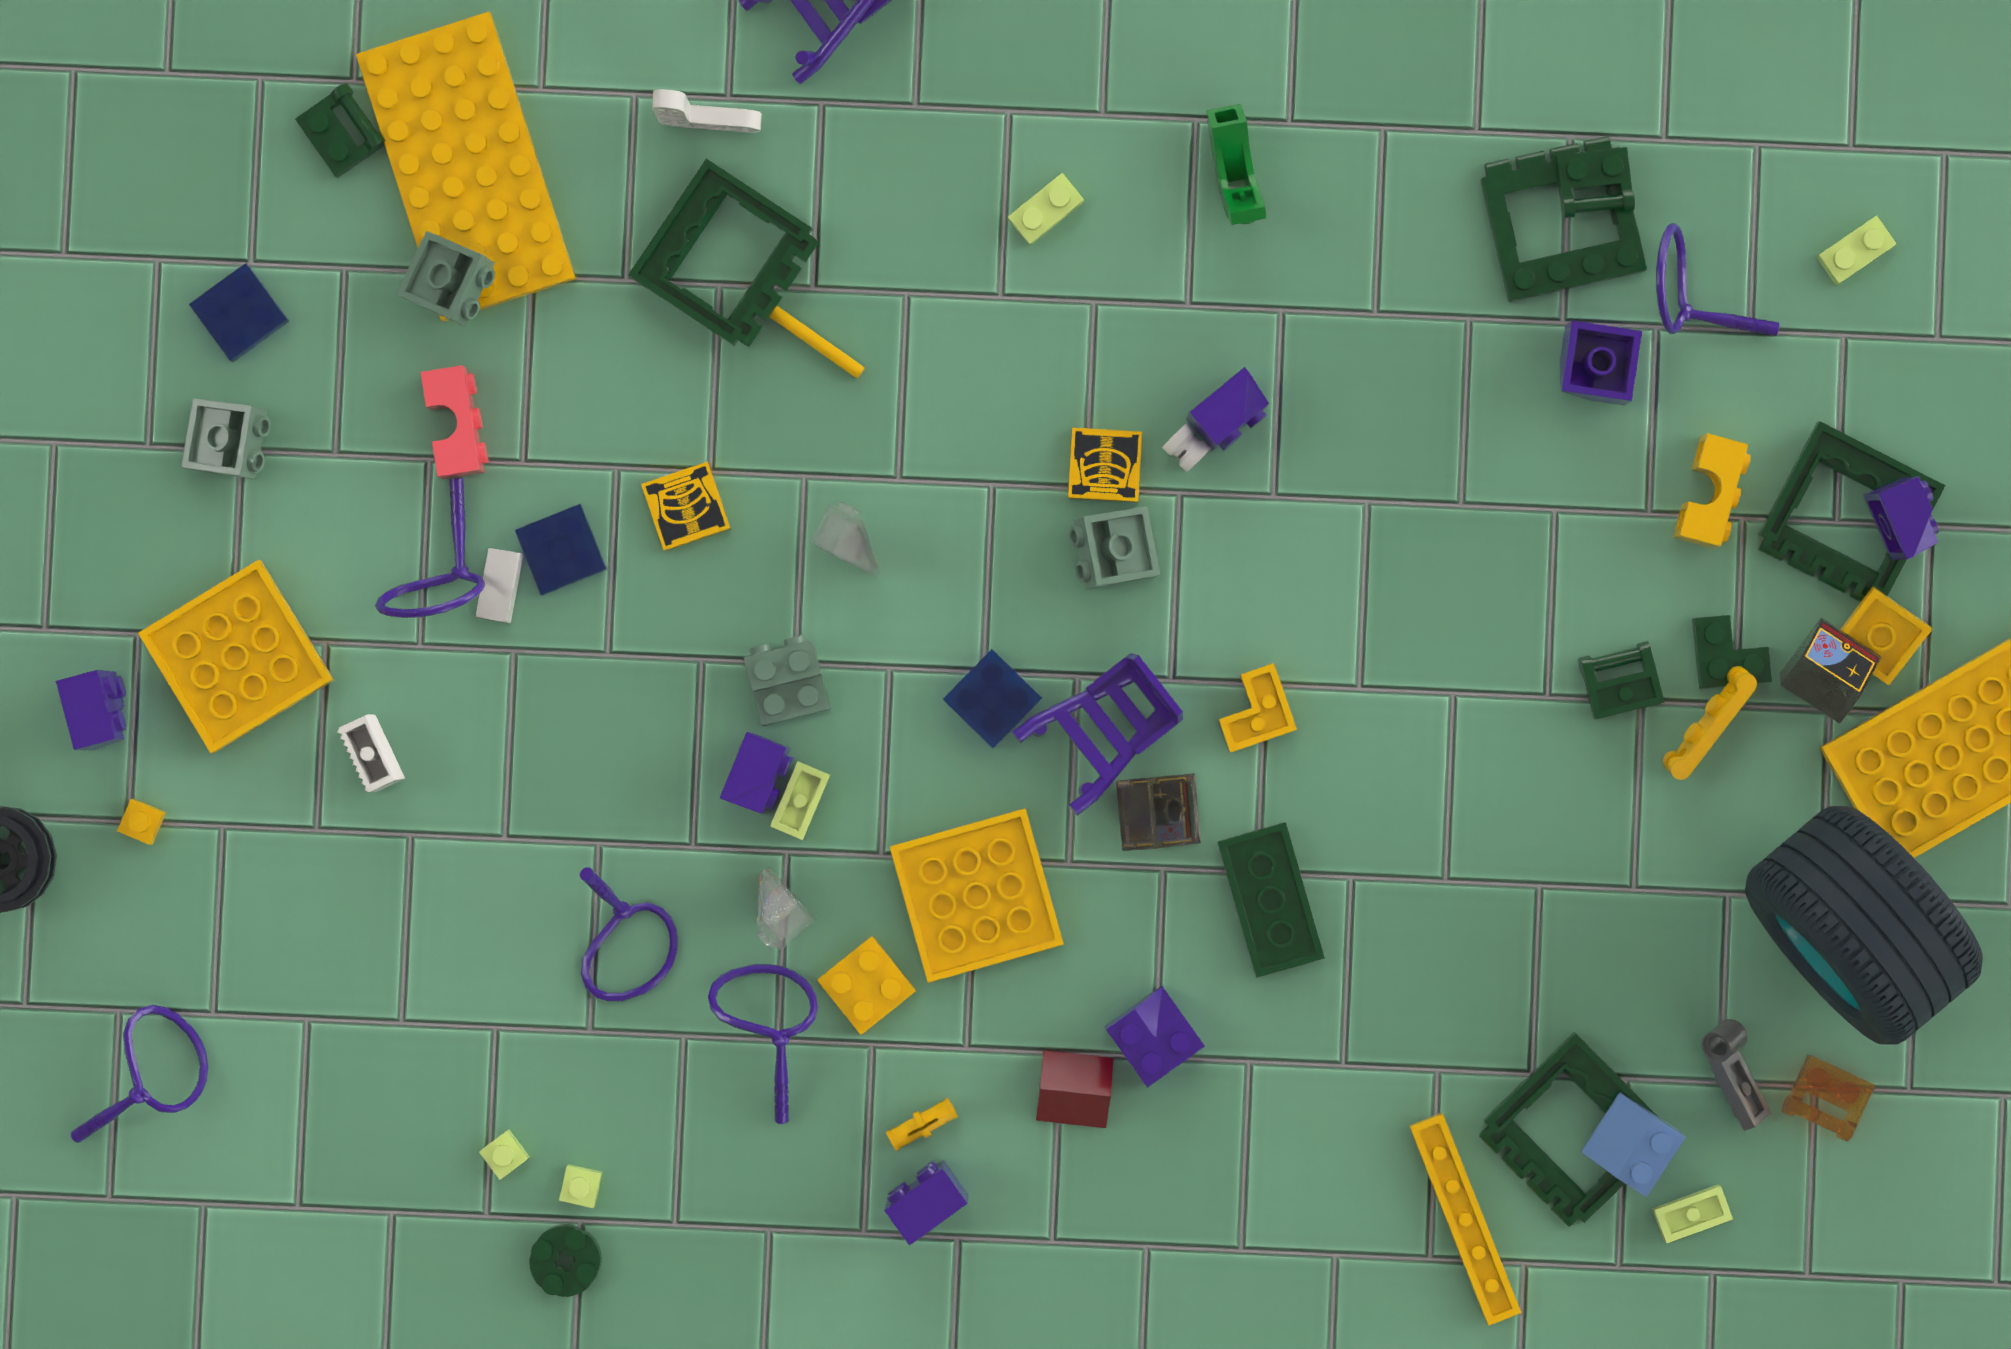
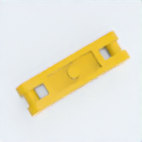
M1735 666L1729 670L1727 674L1728 684L1720 694L1714 695L1708 701L1705 707L1706 713L1698 723L1695 722L1689 726L1680 747L1676 751H1669L1664 755L1663 765L1674 778L1683 780L1690 776L1757 687L1756 678L1745 668Z

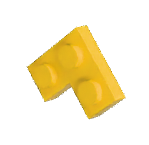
M1274 663L1240 674L1251 708L1218 719L1229 753L1297 730Z

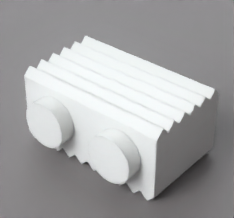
M368 714L339 727L338 733L342 734L340 739L345 740L344 746L348 747L346 752L351 753L350 759L354 760L352 765L357 766L356 771L360 773L358 778L363 779L362 784L366 785L365 791L377 792L405 779L376 715Z

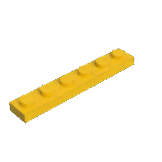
M1439 1113L1409 1125L1486 1323L1490 1326L1522 1313L1444 1115Z

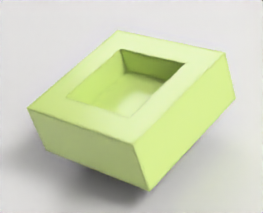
M509 1129L479 1151L499 1180L530 1158Z
M568 1164L559 1201L594 1208L603 1172Z

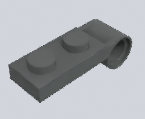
M1726 1019L1703 1037L1702 1049L1712 1066L1711 1069L1717 1084L1722 1088L1732 1107L1734 1116L1739 1120L1745 1131L1755 1128L1771 1114V1111L1739 1052V1049L1747 1042V1032L1738 1021Z

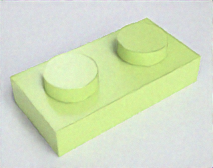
M1061 173L1010 214L1008 220L1030 246L1084 202V199L1065 175Z
M1876 215L1816 256V258L1834 284L1838 285L1895 246L1896 242Z
M797 761L770 827L803 840L828 783L830 774Z
M1719 1184L1652 1208L1665 1243H1670L1733 1220L1722 1187Z

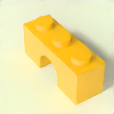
M1709 433L1700 436L1691 470L1703 473L1712 480L1714 495L1711 501L1705 505L1690 501L1682 504L1673 538L1713 549L1721 547L1722 542H1727L1732 528V522H1728L1731 508L1735 509L1741 496V488H1737L1740 474L1745 475L1750 463L1751 455L1746 454L1749 444Z

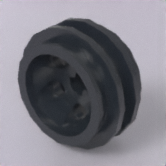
M0 806V827H6L10 834L6 839L0 838V856L1 853H9L11 862L10 864L2 865L0 861V879L6 885L5 890L0 893V913L27 907L42 896L55 875L57 860L52 835L41 820L21 808ZM25 868H27L26 873L23 879L21 880L18 877V874L22 872Z

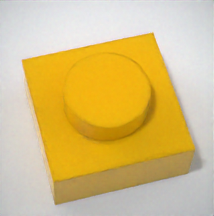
M130 799L117 832L148 845H153L166 812L137 799Z

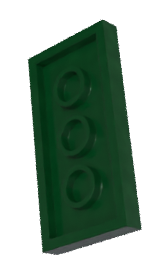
M1286 822L1217 841L1256 978L1325 959Z

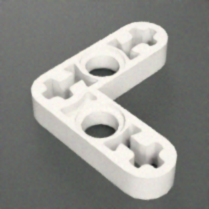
M665 89L653 91L652 111L660 124L674 127L757 133L761 130V112L748 109L690 105L686 94L683 92Z

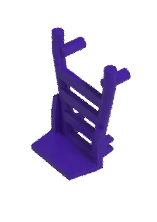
M739 0V3L746 11H749L758 2L769 3L772 0ZM790 0L822 43L816 52L804 50L797 52L795 56L796 61L802 66L792 73L794 79L799 84L805 82L821 69L857 23H864L892 0H857L851 9L848 8L843 0H824L840 21L833 31L830 30L809 0Z
M1130 653L1086 687L1085 691L1032 716L1012 733L1022 743L1032 734L1036 737L1045 734L1047 724L1057 720L1100 775L1093 784L1087 782L1081 785L1078 790L1080 796L1069 804L1072 811L1078 816L1102 796L1136 754L1139 755L1183 720V711L1141 657ZM1135 683L1155 709L1147 719H1145L1122 688ZM1108 695L1136 730V733L1129 741L1125 739L1096 702L1097 700ZM1083 708L1118 753L1110 764L1070 713Z

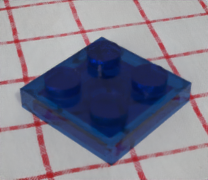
M247 263L189 304L231 362L236 361L289 322V319Z
M581 504L515 530L542 596L608 570Z
M993 649L943 698L992 748L1042 699Z

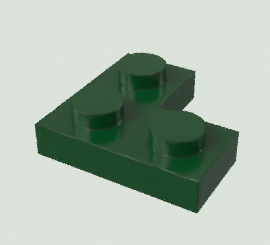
M1730 615L1692 619L1699 688L1726 686L1728 684L1727 674L1735 666L1745 668L1756 678L1757 683L1772 682L1769 647L1733 650Z

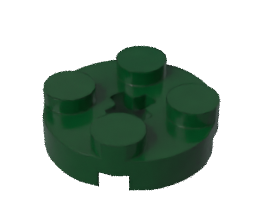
M571 1224L556 1225L546 1230L532 1246L529 1258L530 1270L535 1282L547 1294L561 1297H570L585 1291L597 1277L602 1262L601 1250L596 1239L589 1232H585L583 1229ZM565 1251L567 1256L573 1255L575 1261L570 1264L571 1269L565 1270L563 1266H558L556 1260L560 1258L559 1252Z

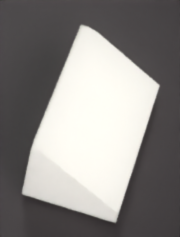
M493 548L488 549L483 575L485 587L479 595L475 617L511 624L524 554Z

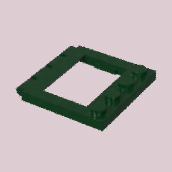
M1609 136L1583 142L1585 152L1614 149L1611 146ZM1578 143L1549 149L1551 159L1549 163L1546 161L1544 151L1515 157L1517 170L1514 171L1509 158L1484 165L1486 177L1481 178L1480 182L1508 302L1628 276L1647 270L1634 210L1623 212L1622 208L1610 209L1613 225L1617 227L1619 240L1519 262L1516 249L1517 243L1504 194L1558 182L1555 157L1560 154L1580 152ZM1619 185L1607 187L1606 196L1619 194Z
M706 158L628 276L733 346L740 341L750 347L763 327L753 320L754 316L758 315L762 319L768 320L782 299L772 289L776 285L784 291L788 290L802 269L792 261L793 258L796 256L806 262L819 244V241L809 235L812 231L809 225ZM727 195L738 201L740 206L764 222L771 223L785 232L728 319L712 310L713 307L684 287L680 289L670 282V279Z
M1818 421L1758 533L1764 537L1759 550L1780 561L1783 560L1788 550L1792 551L1787 562L1788 565L1811 577L1816 574L1819 566L1823 567L1818 579L1819 581L1842 593L1846 592L1851 582L1855 585L1850 593V597L1860 602L1872 587L1888 596L1906 560L1890 559L1886 551V556L1878 571H1875L1787 526L1786 523L1793 509L1798 508L1813 479L1811 475L1818 462L1872 490L1901 478L1919 476L1920 480H1925L1931 489L1933 500L1930 503L1933 509L1946 485Z
M1575 1032L1483 1120L1488 1126L1479 1134V1137L1496 1154L1506 1145L1510 1148L1501 1159L1521 1179L1531 1171L1535 1173L1526 1184L1545 1204H1548L1556 1196L1560 1198L1551 1207V1210L1568 1227L1573 1225L1579 1218L1585 1223L1625 1183L1606 1171L1597 1180L1598 1182L1584 1193L1513 1119L1524 1108L1528 1109L1552 1086L1551 1082L1562 1071L1605 1113L1620 1092L1656 1115Z

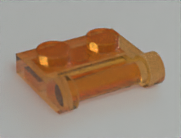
M1807 1054L1793 1088L1783 1103L1782 1113L1791 1117L1794 1115L1800 1116L1837 1133V1138L1848 1142L1854 1134L1875 1085ZM1807 1092L1848 1111L1845 1119L1840 1120L1803 1103L1802 1100L1805 1093Z

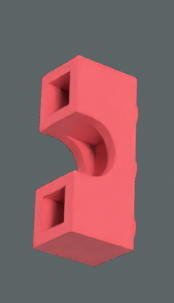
M463 365L420 372L426 407L430 410L451 409L457 418L456 430L449 438L432 442L437 477L449 479L485 473L483 464L488 463L489 459L485 442L480 443L478 429L483 428V421L479 407L474 408L472 394H477L474 373H468V369Z

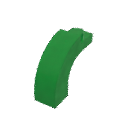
M1241 104L1206 110L1212 156L1226 217L1230 219L1231 225L1251 224L1256 220L1266 219V209L1252 163L1247 121Z

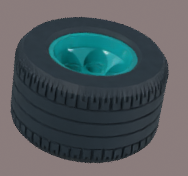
M1829 806L1821 810L1796 833L1755 865L1747 875L1745 886L1747 900L1776 945L1807 982L1838 1014L1861 1034L1877 1044L1897 1045L1906 1041L1915 1031L1920 1029L1964 990L1975 983L1981 974L1982 950L1969 925L1952 901L1901 844L1876 822L1852 807Z

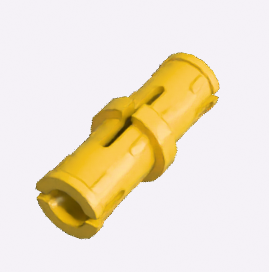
M947 1097L942 1102L922 1113L919 1110L912 1114L913 1118L886 1131V1134L897 1152L902 1147L922 1136L928 1138L932 1135L931 1131L958 1118V1114Z

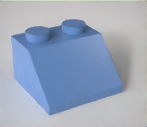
M1619 1092L1581 1152L1617 1179L1647 1197L1686 1137L1678 1129Z

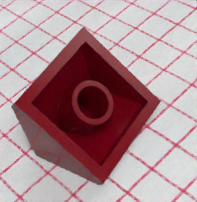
M1043 1050L1036 1121L1106 1128L1111 1099L1114 1057Z

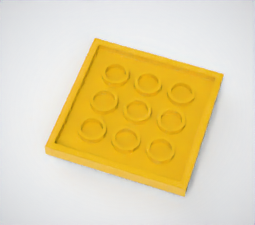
M262 560L255 561L138 633L211 754L216 753L334 681Z
M1026 808L890 846L928 983L1064 945Z

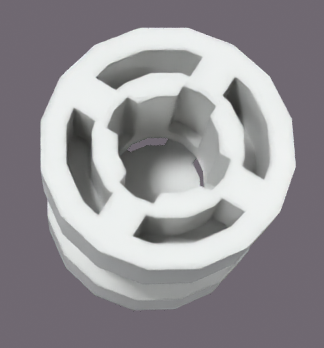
M1187 423L1162 447L1168 455H1174L1179 460V466L1186 473L1211 449L1205 441H1199L1194 436V430Z

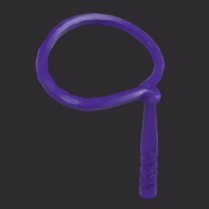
M1670 223L1666 227L1658 250L1656 293L1661 321L1669 334L1679 332L1684 321L1696 319L1728 328L1777 336L1779 322L1758 320L1757 318L1737 316L1735 314L1694 310L1690 304H1687L1684 236L1677 224ZM1672 235L1674 236L1677 249L1678 305L1680 308L1674 324H1672L1669 316L1665 289L1666 260Z
M463 478L449 479L451 527L456 566L451 569V573L402 584L386 591L378 597L375 604L379 613L399 618L432 616L458 608L473 600L483 591L485 582L482 577L468 572L469 568L465 566L466 525L464 518ZM458 578L476 583V586L471 591L443 604L417 609H397L385 606L387 602L401 594L450 583Z
M585 867L580 871V878L601 899L613 907L614 914L607 925L592 941L582 958L581 976L585 988L596 998L606 1001H624L643 995L657 986L666 977L674 964L678 950V936L675 924L671 916L659 906L649 902L630 906L627 902L620 901L612 889L591 868ZM644 910L658 914L665 922L670 938L669 953L661 970L650 981L639 988L622 993H607L599 990L592 983L589 974L590 961L599 946L622 919L630 918L636 912Z
M753 964L732 969L712 983L708 994L710 1009L720 1021L728 1025L772 1038V1043L776 1046L774 1076L775 1122L785 1124L789 1121L786 1045L789 1043L790 1036L806 1031L816 1019L818 1011L816 994L806 979L795 971L782 966ZM752 973L778 974L790 978L805 991L809 999L810 1011L802 1023L792 1028L777 1031L773 1028L741 1020L724 1013L718 1006L717 993L725 983L740 976Z
M150 1005L139 1008L127 1020L123 1031L124 1052L134 1087L129 1091L128 1097L104 1109L86 1121V1123L71 1131L73 1141L80 1143L92 1135V1133L98 1131L99 1128L101 1129L106 1124H109L134 1103L146 1102L147 1105L159 1112L176 1113L187 1109L198 1099L207 1082L209 1067L207 1054L194 1028L178 1013L166 1007ZM156 1014L173 1021L187 1034L195 1047L200 1065L199 1078L191 1095L181 1103L176 1105L161 1104L153 1099L149 1092L143 1088L132 1040L134 1026L142 1016Z

